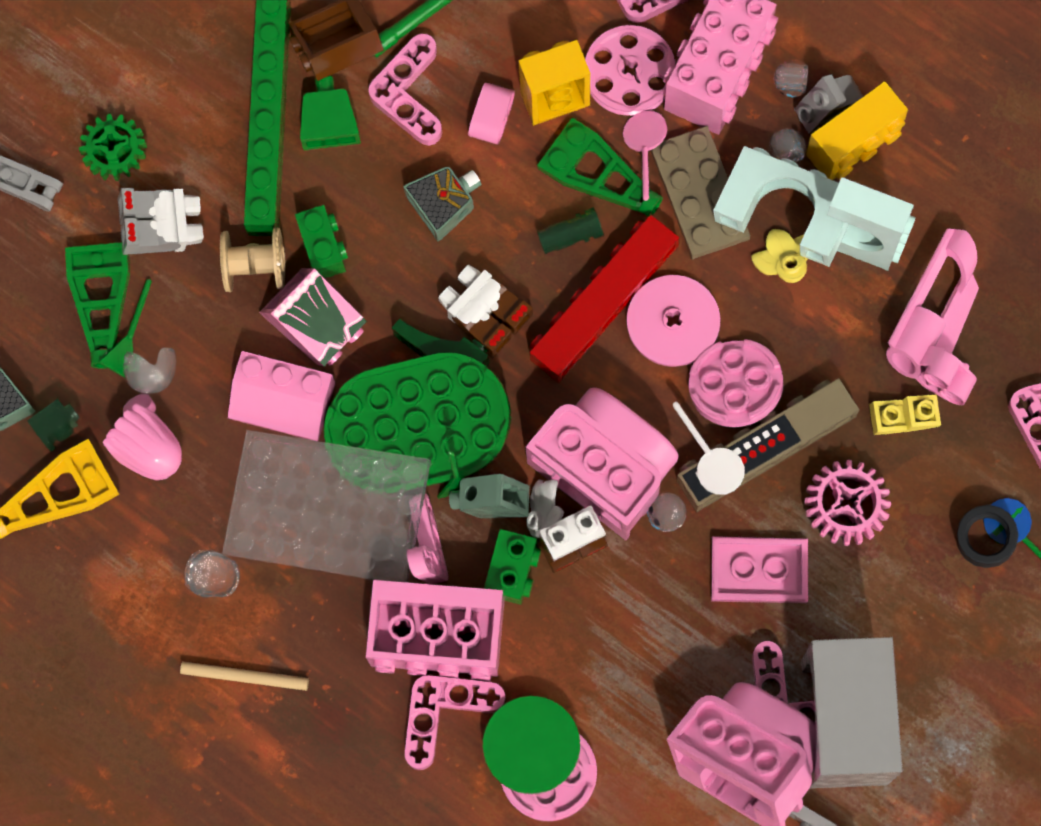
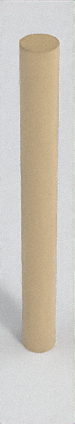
M182 661L180 673L184 675L305 691L308 690L309 678L184 661Z

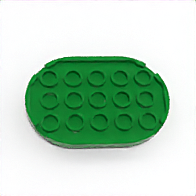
M457 353L432 354L364 371L347 381L339 389L340 391L327 410L324 424V439L332 463L345 479L366 491L381 494L400 493L450 481L453 478V473L448 457L449 451H453L455 454L460 476L467 477L488 466L500 453L507 440L511 424L510 402L500 379L480 361Z

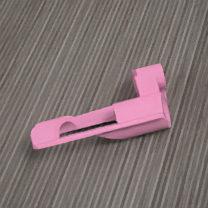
M947 228L888 341L889 348L887 349L886 356L892 367L902 375L915 378L923 387L953 404L964 405L977 378L969 370L970 366L967 363L961 362L956 356L952 355V352L979 289L973 276L977 264V250L972 237L966 230ZM949 256L957 262L961 277L941 316L921 306L944 261Z

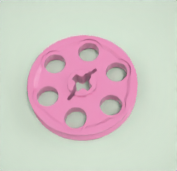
M635 25L619 26L606 31L593 42L585 58L590 71V94L593 99L606 110L625 116H634L643 111H652L665 101V94L662 93L663 89L653 90L649 87L648 82L653 77H660L664 80L670 65L676 66L674 55L667 42L654 31ZM631 35L636 38L637 44L630 49L624 48L620 44L621 38ZM658 48L664 53V58L661 61L653 62L647 57L648 51ZM607 51L611 54L612 58L608 63L600 64L594 58L597 52ZM624 62H625V64L628 65L630 68L636 67V69H635L636 80H635L634 75L632 76L630 73L624 74V72H625ZM601 79H607L612 82L613 87L609 92L602 93L596 89V83ZM634 92L640 97V101L634 106H628L623 102L622 98L626 93Z

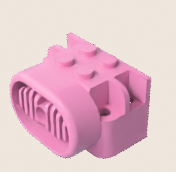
M599 388L588 389L576 405L566 404L560 406L526 446L528 465L547 480H558L557 487L583 508L591 505L598 519L625 541L630 537V530L648 512V508L657 498L660 482L678 461V453L675 447L664 435L617 398Z
M739 682L731 687L723 699L713 695L704 696L692 706L667 738L680 777L759 825L786 826L785 820L792 811L799 812L802 809V797L812 784V772L816 762V724L801 711L765 690L750 683Z

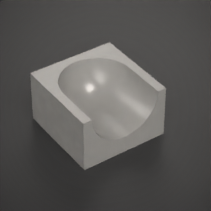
M893 637L811 641L801 659L802 673L812 674L815 700L816 762L812 772L810 788L888 785L902 773Z

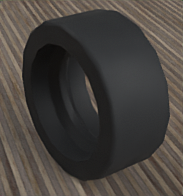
M982 505L971 509L963 516L959 522L956 540L959 551L967 561L975 566L990 568L1001 565L1011 557L1016 549L1019 534L1016 522L1008 512L997 506ZM979 519H995L1005 529V545L995 554H980L969 543V529Z

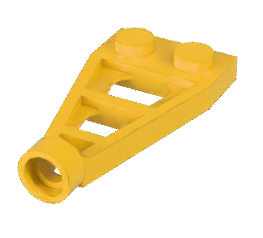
M89 439L61 453L0 508V539L17 530L92 510L119 495ZM70 473L79 486L80 493L74 499L58 502L52 498L49 491L50 486L61 474ZM41 492L48 503V508L35 515L27 516L22 509V503L33 494ZM5 516L9 518L8 525L3 520Z

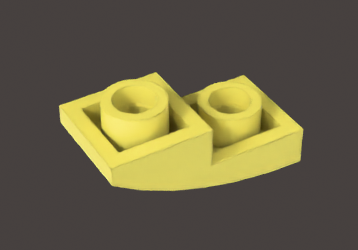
M937 395L907 396L903 400L873 401L869 404L874 435L917 431L941 426Z

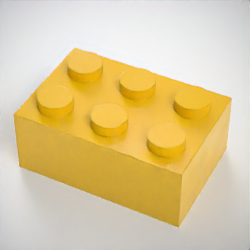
M578 40L572 42L561 41L556 43L552 49L541 53L540 51H533L526 54L523 59L518 60L520 92L533 126L590 106V71Z
M883 82L812 133L806 156L828 179L833 180L837 177L840 180L841 177H846L853 170L852 166L860 160L862 162L868 161L877 153L878 150L876 148L883 143L889 145L901 136V129L905 125L904 120L908 109L888 84Z

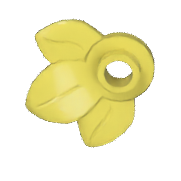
M771 230L766 238L767 250L753 254L751 256L753 264L765 275H778L788 283L800 281L807 272L806 261L808 258L800 255V243L804 235L793 239L784 230ZM790 264H795V265H796L794 268H788V267H786L787 265H790Z

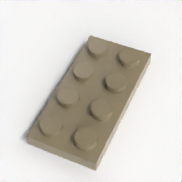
M708 126L662 141L660 145L650 150L691 259L750 240L747 226L743 233L715 222L713 210L728 181V177Z

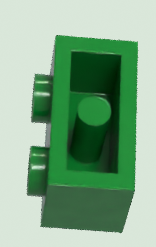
M322 205L295 214L312 269H315L324 279L346 272L343 260L348 259L343 241L336 242L333 233L339 231L334 213L327 215L325 206Z
M500 529L484 589L503 590L504 601L522 605L523 597H530L534 579L529 578L531 567L538 566L542 549L537 548V538Z

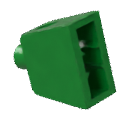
M332 76L325 77L319 81L315 79L316 92L303 95L300 131L303 150L361 144L347 90H335Z

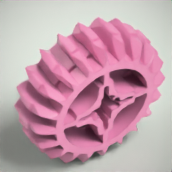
M847 460L845 469H842L840 463L836 461L833 463L834 472L827 466H824L821 470L824 478L815 474L812 480L817 486L808 485L806 491L813 496L806 497L804 504L814 507L806 511V516H817L811 524L812 528L822 525L824 527L820 532L822 538L828 532H831L833 534L831 543L835 544L839 536H842L844 546H848L853 536L857 545L862 544V533L871 540L874 537V532L871 528L881 531L883 525L879 520L887 521L889 518V514L882 509L890 508L891 501L881 498L888 496L890 491L886 488H878L884 483V479L882 477L875 481L872 479L876 472L875 469L871 468L867 474L862 472L864 468L863 462L858 464L857 469H852V461ZM839 480H852L862 486L857 489H850L843 482L840 483ZM830 486L833 490L832 495L835 498V503L831 505L830 509L825 511L822 504V494ZM870 494L873 502V512L866 521L863 517L864 512L861 509L860 503ZM844 498L847 501L856 498L852 508L849 505L840 508L839 506ZM838 517H846L857 525L843 526L833 520Z

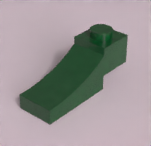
M400 318L392 327L394 337L420 357L438 353H457L474 358L486 366L489 365V356L486 354L488 350L475 339L472 342L465 337L461 341L440 339L413 328Z

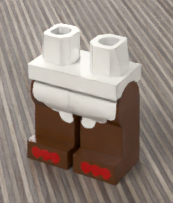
M467 265L458 276V280L467 287L465 292L459 295L449 286L439 295V302L447 310L448 318L456 323L472 340L475 339L488 350L487 354L494 358L511 340V335H515L533 316V307L524 300L521 301L486 270L481 273L472 266Z
M591 505L539 531L541 535L539 546L553 573L578 562L579 557L575 552L577 549L582 559L608 547L604 538L606 533Z

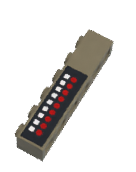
M839 378L832 383L829 380L823 381L813 389L815 393L805 399L802 395L798 396L786 405L788 409L780 414H777L776 411L768 414L760 420V426L753 430L747 427L733 436V442L726 446L720 443L710 450L726 448L734 451L741 458L744 464V478L740 486L744 485L857 417L859 408ZM693 459L680 467L681 473L677 475V483L697 513L725 495L711 493L701 485L697 476L699 462L697 463Z

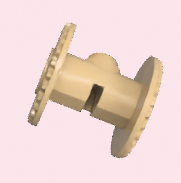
M273 228L272 244L267 245L251 243L246 246L231 247L229 232H221L220 266L226 292L233 291L234 276L274 273L277 288H284L285 252L280 228Z

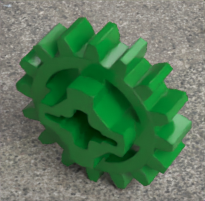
M107 114V121L102 122L99 117L95 118L97 126L87 125L86 129L89 135H81L80 137L82 143L85 144V146L79 147L81 155L85 156L82 161L86 167L90 166V171L93 175L100 172L103 180H107L109 174H112L115 181H119L120 173L123 172L127 177H130L129 169L133 167L139 170L140 166L137 160L146 159V155L141 149L146 148L147 143L145 139H141L144 136L141 128L136 129L135 121L132 119L126 123L124 116L121 114L117 120H113L111 114ZM118 130L127 133L130 136V138H128L127 135H120L118 133ZM113 144H117V145L114 146V150H113V151H109V150L112 149V145H113ZM95 157L107 160L108 164L101 163Z

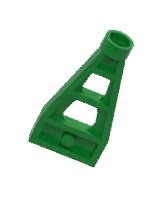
M573 117L537 165L538 170L563 186L641 212L647 217L654 215L663 200L662 196L649 189V199L647 201L643 200L640 203V199L643 197L642 180L596 132ZM587 152H594L605 164V170L599 178L590 179L577 174L575 168ZM613 172H618L629 181L630 186L624 194H618L604 186Z
M122 242L66 247V277L91 352V367L107 369L98 361L117 342L130 278L129 254L123 255ZM111 277L113 284L108 299L90 300L85 288L86 280ZM110 309L108 329L94 330L92 328L90 312ZM105 347L107 350H98V348Z

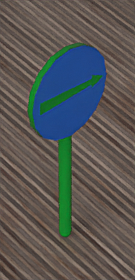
M1010 498L999 499L992 503V506L1000 507L1008 512L1016 522L1019 534L1017 543L1023 541L1041 559V550L1027 537L1031 529L1032 520L1026 506L1018 500ZM984 518L985 531L989 537L998 544L1005 545L1006 532L1001 523L995 519Z

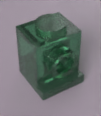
M57 399L27 420V422L44 445L52 452L56 449L53 443L57 440L60 442L67 439L74 432L73 428L78 426L76 421L80 417L70 403L64 407L60 400Z

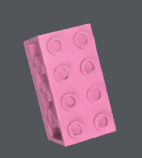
M373 580L366 658L370 666L376 667L375 671L381 673H394L395 668L406 669L407 674L426 676L427 671L439 672L440 677L458 678L459 674H470L471 679L478 681H490L491 676L498 677L504 612L503 590ZM402 628H408L410 632L405 637H399L397 633ZM433 631H440L442 636L436 640H432L429 636ZM466 633H472V636L475 638L471 639L470 642H463L461 637L465 636Z

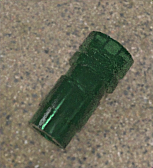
M594 207L584 210L582 215L580 212L576 213L574 218L565 219L538 230L537 234L544 253L547 254L555 250L559 251L583 240L584 243L589 242L591 237L594 239L603 237L604 233Z

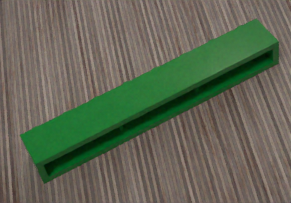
M256 0L244 226L248 236H272L273 228H279L290 35L289 23L291 16L289 0Z

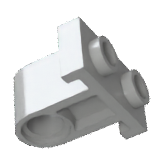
M831 74L822 77L794 110L808 134L817 131L820 125L828 123L864 96L851 75L834 79Z

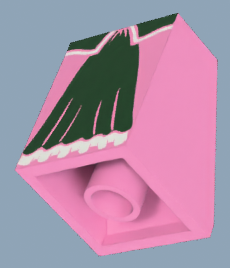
M301 268L284 288L259 312L319 366H325L326 364L330 366L342 355L340 349L348 341L353 343L364 331L361 327L367 322L315 269Z

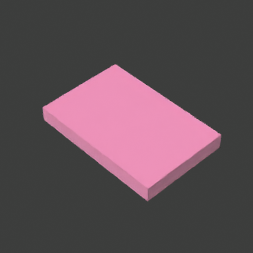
M712 537L711 601L808 603V539Z

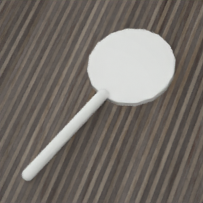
M674 402L673 407L705 452L697 466V476L701 485L707 491L716 495H726L735 491L741 485L744 478V464L741 458L734 451L726 448L710 450L679 403Z

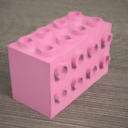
M704 0L703 4L706 6L703 13H697L690 27L692 33L689 41L684 39L678 49L677 56L679 58L676 66L670 65L663 80L665 86L662 91L665 94L664 110L700 127L708 126L709 131L718 135L721 133L725 123L729 124L737 108L735 105L738 97H743L749 86L750 81L748 79L752 70L756 72L761 63L764 46H769L775 35V26L778 21V17L775 16L777 4L768 0Z

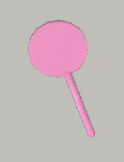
M643 111L635 114L628 120L623 131L624 141L629 148L642 152L643 200L645 201L649 199L648 151L662 143L668 129L666 120L661 114L654 111Z

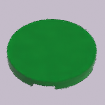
M525 696L507 702L493 714L484 732L483 752L489 770L506 788L522 794H542L561 785L574 771L580 754V737L573 718L558 703L543 697Z

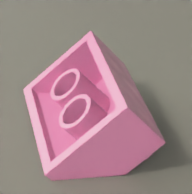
M242 351L232 382L228 419L318 442L335 387L333 375Z

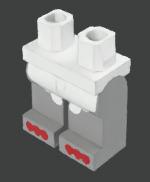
M121 188L117 200L123 255L173 250L179 252L184 251L186 245L202 242L204 237L202 224L186 223V216H199L200 214L199 196L184 195L183 189H174L173 191H134V188Z

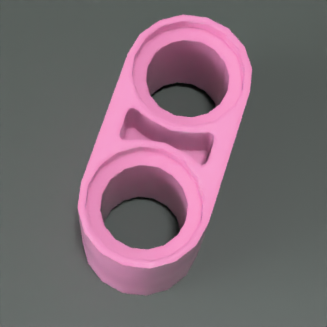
M485 82L470 123L468 136L498 145L513 104L515 91Z

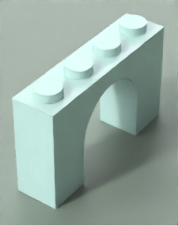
M746 146L743 147L713 210L715 222L744 233L756 205L763 196L781 188L800 191L810 199L815 208L814 215L800 243V255L830 267L849 226L848 223L827 216L839 182L828 179L824 173L812 169L807 171L802 169L790 159L782 158L779 160L771 157L767 151L758 147L753 149Z
M841 177L827 216L849 224L837 251L888 271L892 261L898 263L916 217L910 215L914 205Z

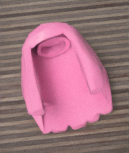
M138 403L134 404L131 410L125 411L123 417L118 418L114 423L115 428L109 430L103 441L104 446L120 464L144 477L156 481L167 479L173 475L182 462L181 446L173 432L157 414Z

